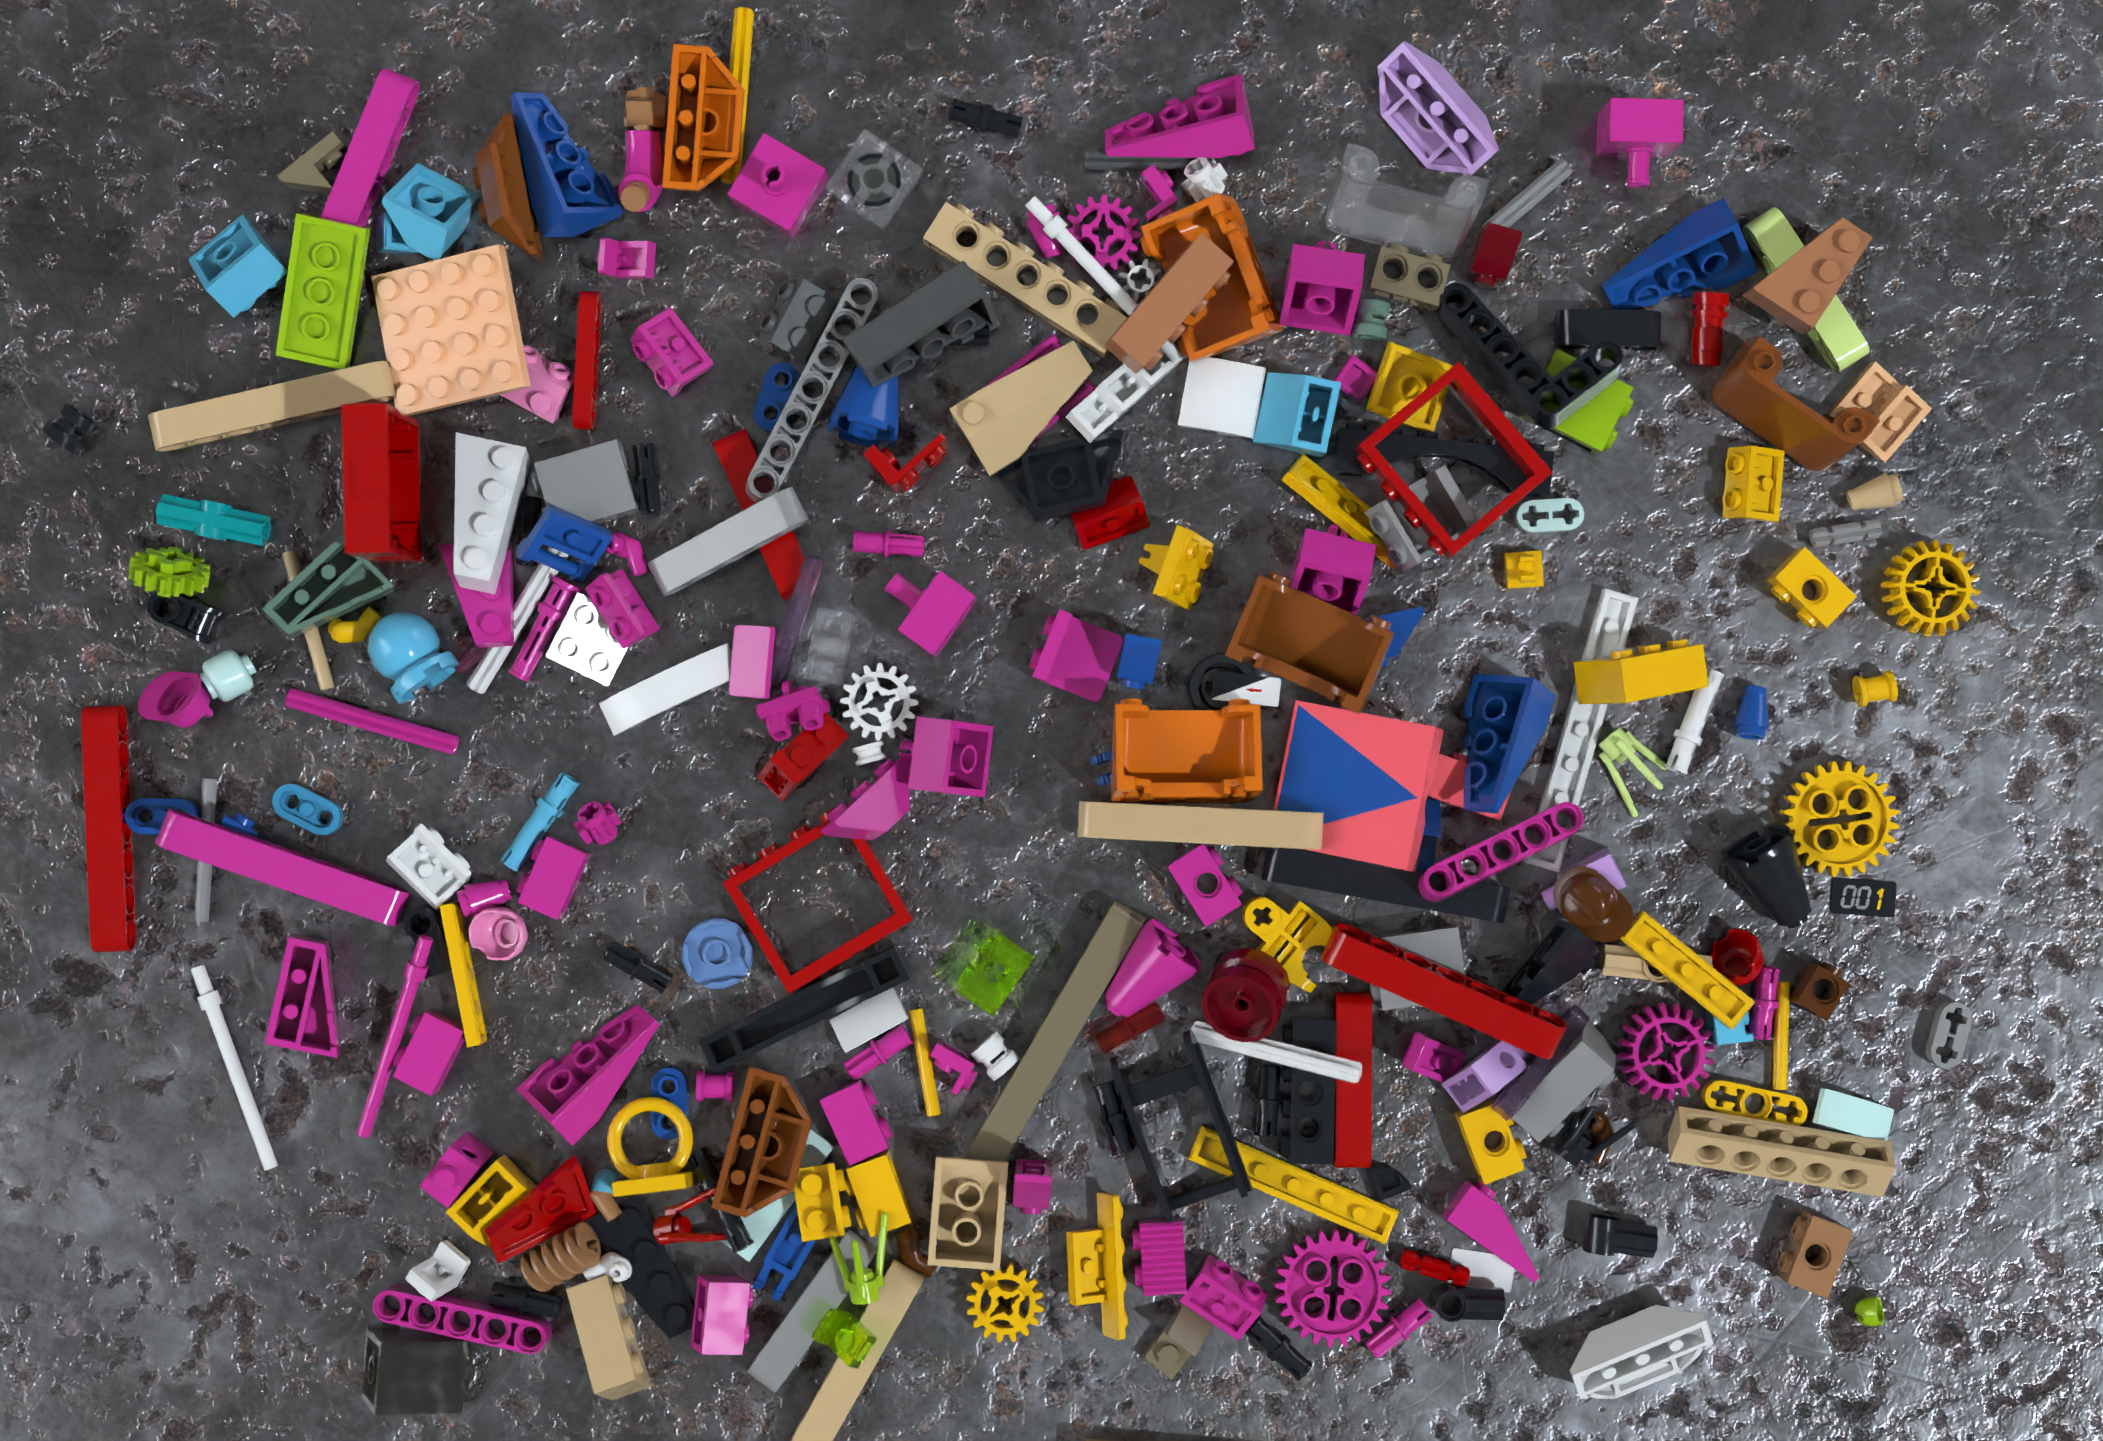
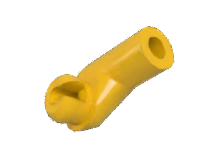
M368 606L357 621H342L340 618L332 620L328 625V632L331 638L339 643L362 642L383 617Z

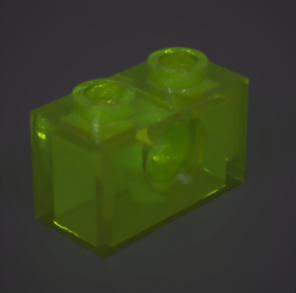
M999 931L996 937L991 934L987 936L978 949V952L983 956L975 967L969 963L957 979L962 984L958 993L993 1017L1035 958L1034 954L1001 931ZM997 962L1002 965L1004 975L1000 980L990 981L984 976L983 968L987 963Z

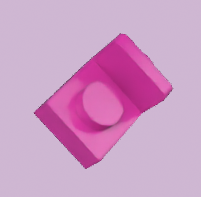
M938 1039L930 1054L931 1057L935 1058L933 1064L947 1073L952 1074L954 1070L960 1073L951 1089L953 1094L957 1095L961 1088L968 1091L978 1073L972 1069L975 1065V1060Z

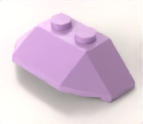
M1404 41L1377 66L1381 116L1427 169L1472 175L1499 151L1485 114L1438 61Z

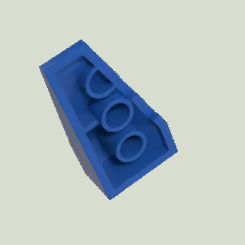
M513 92L510 97L531 206L543 236L575 237L620 217L623 214V210L611 182L604 173L597 174L587 160L590 154L584 146L580 148L576 146L567 134L569 126L545 94Z
M1474 674L1464 706V718L1468 720V736H1464V747L1468 750V765L1464 769V809L1467 811L1498 814L1545 731L1556 695L1536 678Z

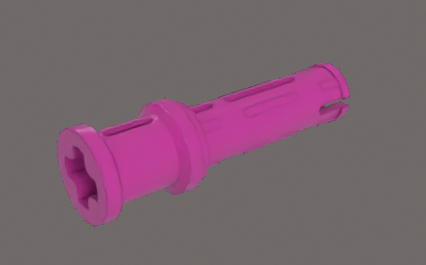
M553 575L551 579L553 584L545 600L540 601L537 605V611L540 613L511 669L508 671L510 674L526 682L530 681L538 661L545 651L558 623H562L577 592L580 593L582 590L577 585L557 575Z

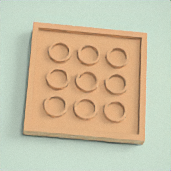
M497 244L371 276L386 360L390 364L396 391V397L393 396L395 408L402 415H416L531 387L504 245Z

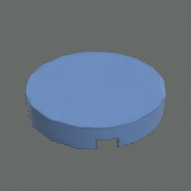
M710 918L698 923L688 933L682 945V962L687 974L697 983L709 989H725L737 984L749 972L753 962L754 946L749 934L739 923L727 918Z

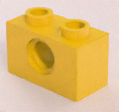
M1806 547L1796 549L1767 579L1773 586L1770 590L1774 596L1785 604L1790 602L1799 611L1796 614L1797 617L1811 629L1814 627L1817 629L1827 628L1857 597ZM1806 581L1811 582L1816 589L1815 597L1812 600L1806 599L1802 593V586Z
M1495 1098L1481 1102L1464 1113L1461 1110L1455 1112L1478 1178L1484 1185L1525 1170L1522 1160L1527 1158L1521 1140L1519 1138L1513 1139L1509 1126L1513 1125L1514 1121L1507 1114L1509 1110L1507 1104L1501 1106L1500 1102ZM1491 1131H1499L1501 1134L1500 1144L1492 1149L1486 1148L1484 1144L1485 1136Z

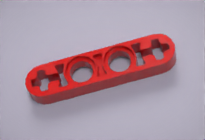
M580 291L573 396V427L577 430H593L595 426L601 324L600 291Z

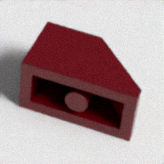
M1488 222L1477 235L1466 277L1474 278V283L1482 287L1495 288V285L1501 286L1507 279L1523 231Z

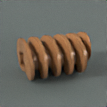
M582 1221L575 1228L570 1227L565 1230L564 1234H557L553 1237V1240L548 1239L541 1246L536 1245L531 1248L530 1254L522 1253L520 1266L523 1276L532 1288L539 1292H546L554 1286L560 1285L565 1280L573 1278L576 1274H581L588 1268L596 1266L601 1259L600 1241L594 1229L587 1222Z

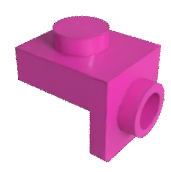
M1153 164L1141 173V181L1158 203L1156 207L1145 214L1144 221L1146 224L1175 212L1173 208L1178 203V198L1172 191L1175 187L1172 179L1164 169L1159 172Z
M600 238L597 254L598 273L616 279H654L656 243L648 240L617 241L611 238Z

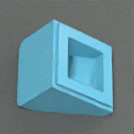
M388 213L377 216L376 252L418 253L406 245Z

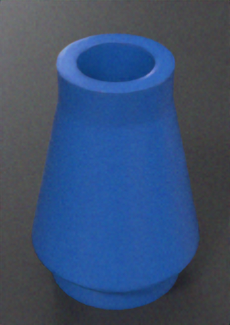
M1752 685L1745 687L1744 697L1733 725L1736 728L1737 737L1749 740L1765 739L1766 732L1770 731L1766 698L1767 688Z

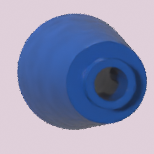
M856 364L828 419V430L832 432L833 428L839 430V438L857 445L867 447L875 445L877 447L878 441H888L887 447L897 444L899 436L898 376L872 387Z

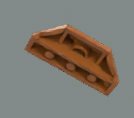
M512 113L503 114L475 155L477 167L472 168V174L476 188L482 189L484 202L479 203L483 224L488 223V226L496 234L536 261L544 260L537 220L531 206L515 118Z
M749 1067L711 1208L746 1218L794 1191L813 1120L786 1076Z

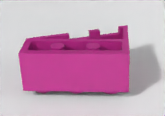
M294 933L288 937L265 1044L338 1058L341 1050L328 940Z

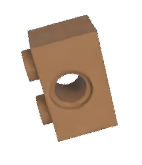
M1804 1210L1802 1216L1797 1217L1792 1225L1791 1237L1793 1239L1789 1250H1785L1779 1259L1778 1270L1780 1273L1778 1277L1791 1285L1828 1299L1854 1231L1844 1225ZM1817 1244L1819 1247L1818 1256L1812 1261H1807L1805 1257L1806 1250L1811 1245Z

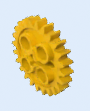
M1830 761L1827 764V772L1821 765H1815V776L1808 772L1801 773L1804 784L1791 783V787L1796 792V795H1784L1783 797L1791 804L1790 809L1780 810L1781 814L1789 816V821L1781 825L1790 827L1797 844L1798 855L1805 854L1801 864L1809 866L1815 861L1814 872L1822 873L1827 867L1828 876L1831 877L1837 876L1839 868L1844 877H1851L1852 867L1858 873L1863 874L1866 873L1864 862L1871 866L1879 865L1875 854L1888 856L1889 853L1883 844L1885 842L1895 843L1896 840L1888 833L1889 830L1900 828V825L1890 822V817L1899 814L1900 811L1889 809L1888 804L1893 802L1896 797L1884 796L1883 792L1887 789L1888 783L1874 784L1878 773L1871 772L1864 776V765H1857L1852 772V765L1849 761H1843L1840 770L1836 761ZM1854 789L1858 790L1862 797L1860 805L1855 809L1848 802V796ZM1818 794L1823 795L1826 800V807L1821 813H1817L1812 805L1814 797ZM1869 812L1871 815L1869 819L1842 821L1840 824L1826 823L1810 826L1808 823L1811 819L1837 817L1839 814L1854 815ZM1858 825H1862L1866 830V838L1861 844H1857L1853 838V831ZM1825 829L1830 833L1831 842L1828 847L1822 849L1818 845L1817 837Z

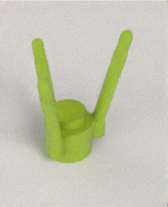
M886 1212L881 1214L874 1274L872 1269L863 1268L857 1240L851 1242L855 1270L850 1275L836 1237L832 1236L829 1239L843 1277L845 1291H850L852 1304H870L880 1298L878 1288L884 1286L883 1267L888 1228V1214Z

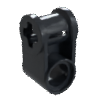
M155 592L148 599L146 606L149 616L156 622L205 644L210 643V631L216 618L221 617L223 613L222 610L196 599H190L179 594V597H174L173 595L162 597L158 596L157 592ZM166 598L172 599L175 606L174 612L168 617L162 614L160 608L161 603Z

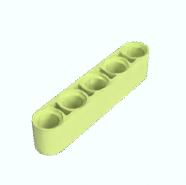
M1776 207L1767 210L1742 228L1745 239L1768 274L1804 247L1786 217ZM1835 294L1815 327L1809 330L1807 334L1829 367L1836 373H1839L1869 354L1870 350L1864 336Z

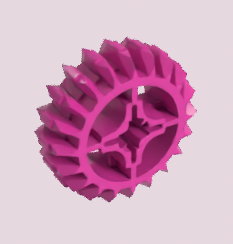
M1657 1003L1655 1014L1651 1007L1645 1006L1643 1007L1644 1019L1636 1013L1631 1015L1632 1020L1636 1023L1634 1028L1626 1024L1622 1026V1029L1629 1033L1628 1039L1622 1037L1617 1039L1618 1044L1626 1046V1051L1617 1052L1616 1057L1622 1060L1628 1059V1062L1622 1064L1619 1069L1622 1073L1632 1072L1627 1082L1630 1085L1639 1083L1638 1092L1643 1095L1651 1088L1652 1098L1658 1100L1664 1091L1666 1099L1674 1100L1676 1089L1680 1096L1686 1097L1688 1096L1687 1084L1695 1090L1700 1088L1699 1083L1695 1079L1697 1075L1705 1079L1709 1077V1073L1702 1070L1703 1064H1714L1713 1059L1705 1057V1052L1714 1051L1715 1046L1710 1043H1703V1041L1710 1038L1712 1034L1709 1030L1698 1031L1703 1026L1704 1021L1699 1017L1691 1021L1693 1011L1686 1008L1680 1014V1006L1673 1003L1667 1013L1665 1004ZM1668 1022L1677 1023L1686 1031L1688 1036L1670 1039L1667 1033L1662 1030L1660 1024ZM1650 1030V1046L1647 1050L1641 1052V1056H1639L1640 1042L1647 1031ZM1662 1041H1664L1665 1045L1672 1047L1668 1051L1669 1058L1667 1059L1659 1056V1053L1663 1052ZM1692 1046L1689 1064L1681 1072V1057L1684 1053L1691 1050L1690 1047ZM1661 1064L1664 1070L1669 1073L1671 1079H1653L1645 1073L1642 1067Z

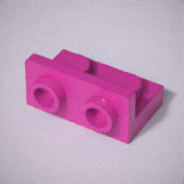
M671 307L637 327L630 340L636 357L643 362L645 361L654 373L657 384L662 389L667 390L672 397L679 394L684 385L710 370L714 364Z
M623 569L612 574L604 573L585 588L591 602L600 612L622 649L653 635L660 629Z
M1208 1255L1202 1264L1201 1270L1187 1286V1294H1181L1179 1301L1239 1341L1262 1313L1267 1293L1256 1282L1247 1280L1232 1270L1226 1262Z

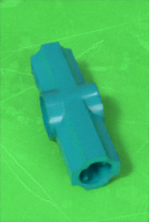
M163 494L160 501H158L155 513L157 518L156 524L165 527L193 531L195 535L222 541L231 539L264 547L269 539L272 527L271 517L264 514L233 509L234 506L201 499V502L166 494Z

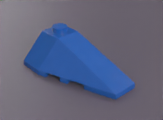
M1722 198L1690 214L1602 285L1614 310H1631L1657 304L1661 298L1679 294L1680 298L1692 296L1693 291L1708 287H1711L1713 291L1725 289L1758 273V270L1739 224L1727 202Z

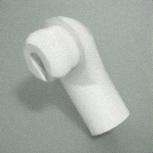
M609 1252L601 1256L596 1266L588 1268L583 1274L587 1281L608 1275L614 1278L613 1281L621 1282L631 1276L632 1266L627 1258L614 1252Z

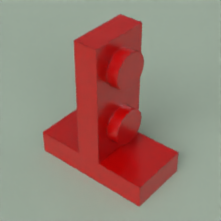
M824 713L823 727L812 731L804 729L783 750L779 749L768 760L758 778L783 802L804 779L849 738V735L828 713Z

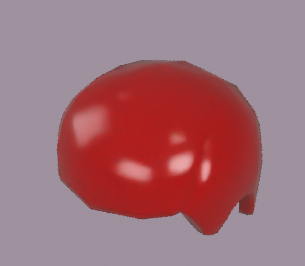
M1731 928L1728 930L1725 938L1713 942L1710 954L1712 956L1713 968L1734 985L1748 984L1759 975L1764 964V955L1760 942L1750 931Z

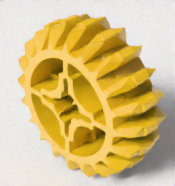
M1938 540L1930 541L1928 547L1924 541H1919L1915 543L1914 549L1910 546L1902 548L1903 557L1895 555L1891 558L1896 568L1888 567L1883 571L1886 576L1891 578V581L1881 582L1880 585L1883 589H1890V594L1883 596L1881 600L1882 602L1892 601L1893 606L1887 610L1889 616L1900 614L1896 625L1900 627L1909 622L1908 632L1911 634H1915L1920 630L1923 637H1930L1934 630L1937 636H1943L1946 634V627L1951 631H1956L1959 629L1958 620L1967 622L1970 619L1965 609L1974 610L1978 606L1974 601L1970 600V596H1977L1981 593L1979 589L1972 588L1971 583L1977 582L1980 577L1979 575H1969L1968 571L1974 567L1972 561L1961 563L1965 552L1961 550L1952 555L1953 545L1950 543L1944 544L1940 548ZM1921 560H1926L1925 568L1921 569L1918 580L1906 581L1910 570ZM1940 564L1950 572L1954 584L1945 580L1943 567L1939 566ZM1929 583L1935 589H1943L1944 591L1931 594V591L1925 590V588H1917V586ZM1906 593L1913 595L1917 599L1918 610H1921V614L1911 606ZM1946 596H1954L1949 609L1941 616L1935 618L1936 609H1940L1941 600Z

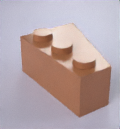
M1842 217L1742 296L1803 335L1815 327L1873 237Z

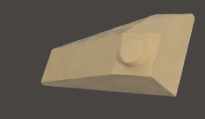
M1073 340L980 389L949 410L989 476H992L1021 458L1028 449V446L1047 427L1049 421L1068 402L1093 371Z

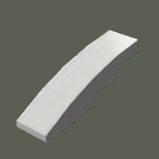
M1177 339L1174 343H1175V344L1178 346V348L1180 349L1179 344H1178V339ZM1164 354L1150 371L1144 367L1136 374L1123 363L1122 366L1099 384L1088 397L1072 409L1066 418L1091 443L1185 358L1184 355L1173 363Z

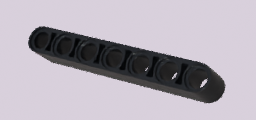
M1267 847L1261 876L1262 880L1499 923H1504L1510 893L1509 887L1478 882L1442 901L1431 902L1424 899L1418 889L1419 879L1425 872L1406 871L1294 848ZM1431 875L1429 877V885L1433 890L1439 892L1445 890V882L1440 876Z

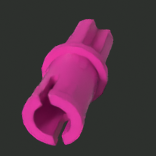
M888 529L886 533L854 531L853 553L885 554V558H889V555L921 557L924 554L925 539L923 536L893 534Z
M900 1024L876 1042L872 1039L870 1046L844 1063L845 1069L851 1078L856 1080L882 1062L886 1065L888 1058L908 1045L913 1044V1040L904 1026Z
M1418 1298L1416 1302L1396 1318L1391 1316L1389 1318L1391 1322L1369 1338L1366 1345L1376 1358H1381L1403 1339L1408 1341L1410 1339L1409 1335L1427 1320L1433 1318V1315L1428 1311L1427 1306L1422 1300Z

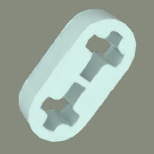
M1572 498L1530 500L1524 502L1516 509L1514 521L1518 529L1524 533L1565 532L1581 525L1585 513L1580 502ZM1564 505H1568L1569 511H1575L1576 517L1570 519L1568 525L1564 518H1553L1552 513L1564 510ZM1529 507H1533V512L1536 514L1546 513V519L1535 521L1534 527H1531L1528 520H1523L1522 514L1527 513Z

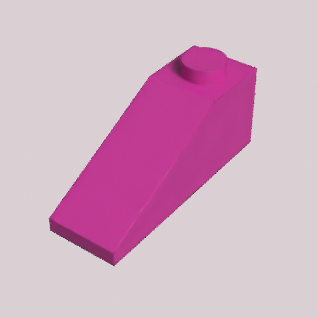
M1016 1159L1013 1207H1020V1213L1041 1214V1209H1049L1052 1161Z
M1466 1180L1443 1212V1217L1536 1283L1539 1276L1502 1206L1493 1199L1497 1193L1481 1181H1478L1475 1186Z

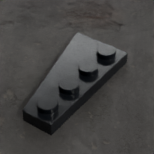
M636 1194L617 1203L623 1213L609 1223L601 1212L583 1222H587L596 1232L600 1241L601 1256L614 1252L630 1261L632 1274L627 1280L621 1282L667 1337L671 1339L692 1328L695 1302L668 1246L660 1245L655 1239L653 1233L655 1220L643 1195Z

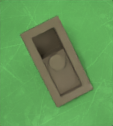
M332 131L279 173L277 177L290 189L330 193L333 184L323 171L334 169L340 165L345 158L344 154L347 153L348 146Z
M1182 1304L1144 1353L1143 1357L1173 1380L1191 1355H1197L1213 1324Z

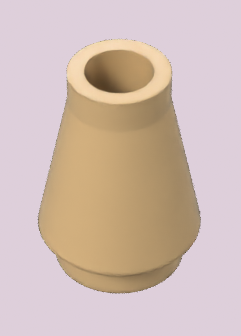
M1885 472L1854 489L1846 491L1852 511L1896 507L1897 502L1904 500L1901 484L1896 473L1887 475Z

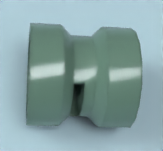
M1359 299L1356 309V322L1352 325L1351 337L1370 341L1386 340L1387 327L1384 324L1385 318L1390 312V303L1376 299Z

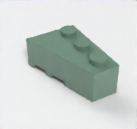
M342 534L262 608V611L290 640L394 592V585L370 561L345 554V536Z

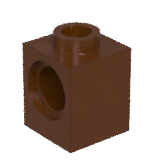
M1823 961L1821 966L1809 963L1790 994L1789 1001L1816 1017L1828 1021L1850 983L1841 979L1840 976L1843 972L1829 963ZM1824 979L1827 984V991L1822 997L1817 998L1813 992L1814 985L1818 980Z

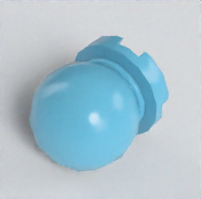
M408 611L393 612L380 619L369 634L367 652L372 665L383 677L395 681L390 692L398 704H404L416 699L412 692L425 685L432 690L456 671L454 667L459 665L452 652L439 653L440 639L434 626L423 616Z

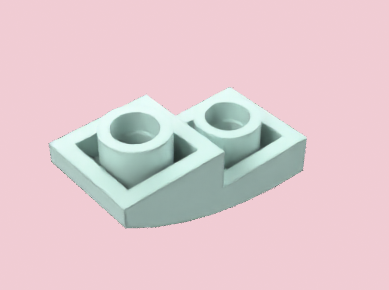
M1820 1088L1812 1123L1841 1133L1887 1141L1894 1109L1837 1091Z

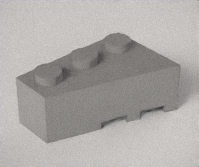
M1585 1018L1578 1025L1580 1034L1567 1046L1561 1043L1555 1051L1558 1055L1543 1070L1539 1068L1509 1101L1507 1114L1539 1143L1547 1135L1551 1138L1554 1137L1565 1125L1564 1119L1572 1111L1575 1114L1579 1113L1590 1100L1589 1095L1597 1087L1600 1089L1605 1088L1615 1076L1613 1071H1615L1616 1046Z

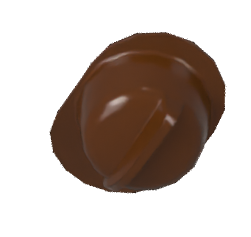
M1584 866L1572 867L1563 872L1555 882L1553 891L1555 905L1567 921L1574 924L1591 940L1599 942L1616 941L1623 937L1631 928L1633 920L1631 904L1618 889L1595 869Z

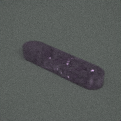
M1577 1005L1572 1006L1561 1017L1568 1026L1551 1059H1544L1531 1054L1525 1062L1527 1068L1509 1082L1493 1103L1492 1109L1504 1120H1509L1520 1110L1588 1023L1590 1017Z

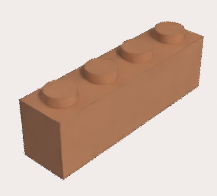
M1203 233L1199 234L1107 340L1104 346L1135 374L1144 367L1150 371L1164 355L1159 349L1168 340L1173 344L1184 332L1186 327L1182 322L1187 316L1191 314L1193 317H1196L1209 302L1204 296L1210 289L1214 288L1218 291L1229 279L1231 274L1226 270L1234 261Z

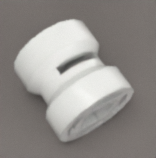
M997 1031L986 1038L970 1053L977 1063H983L987 1068V1075L993 1082L1020 1059L1014 1050L1007 1049L1003 1044V1037ZM1002 1051V1054L990 1063Z

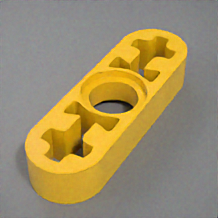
M1716 1078L1709 1080L1701 1091L1703 1103L1709 1109L1719 1113L1796 1126L1802 1125L1808 1114L1805 1102L1792 1094ZM1720 1086H1723V1092L1737 1096L1736 1103L1720 1100L1719 1105H1716V1100L1711 1097L1712 1091H1718ZM1752 1093L1760 1094L1764 1101L1762 1109L1757 1113H1749L1745 1108V1100ZM1790 1101H1792V1107L1797 1109V1114L1790 1115L1789 1119L1786 1120V1115L1772 1110V1105L1774 1103L1779 1106L1788 1107Z

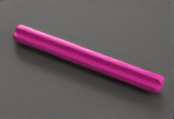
M292 688L289 689L286 695L285 705L289 708L437 751L455 754L459 745V737L312 693Z

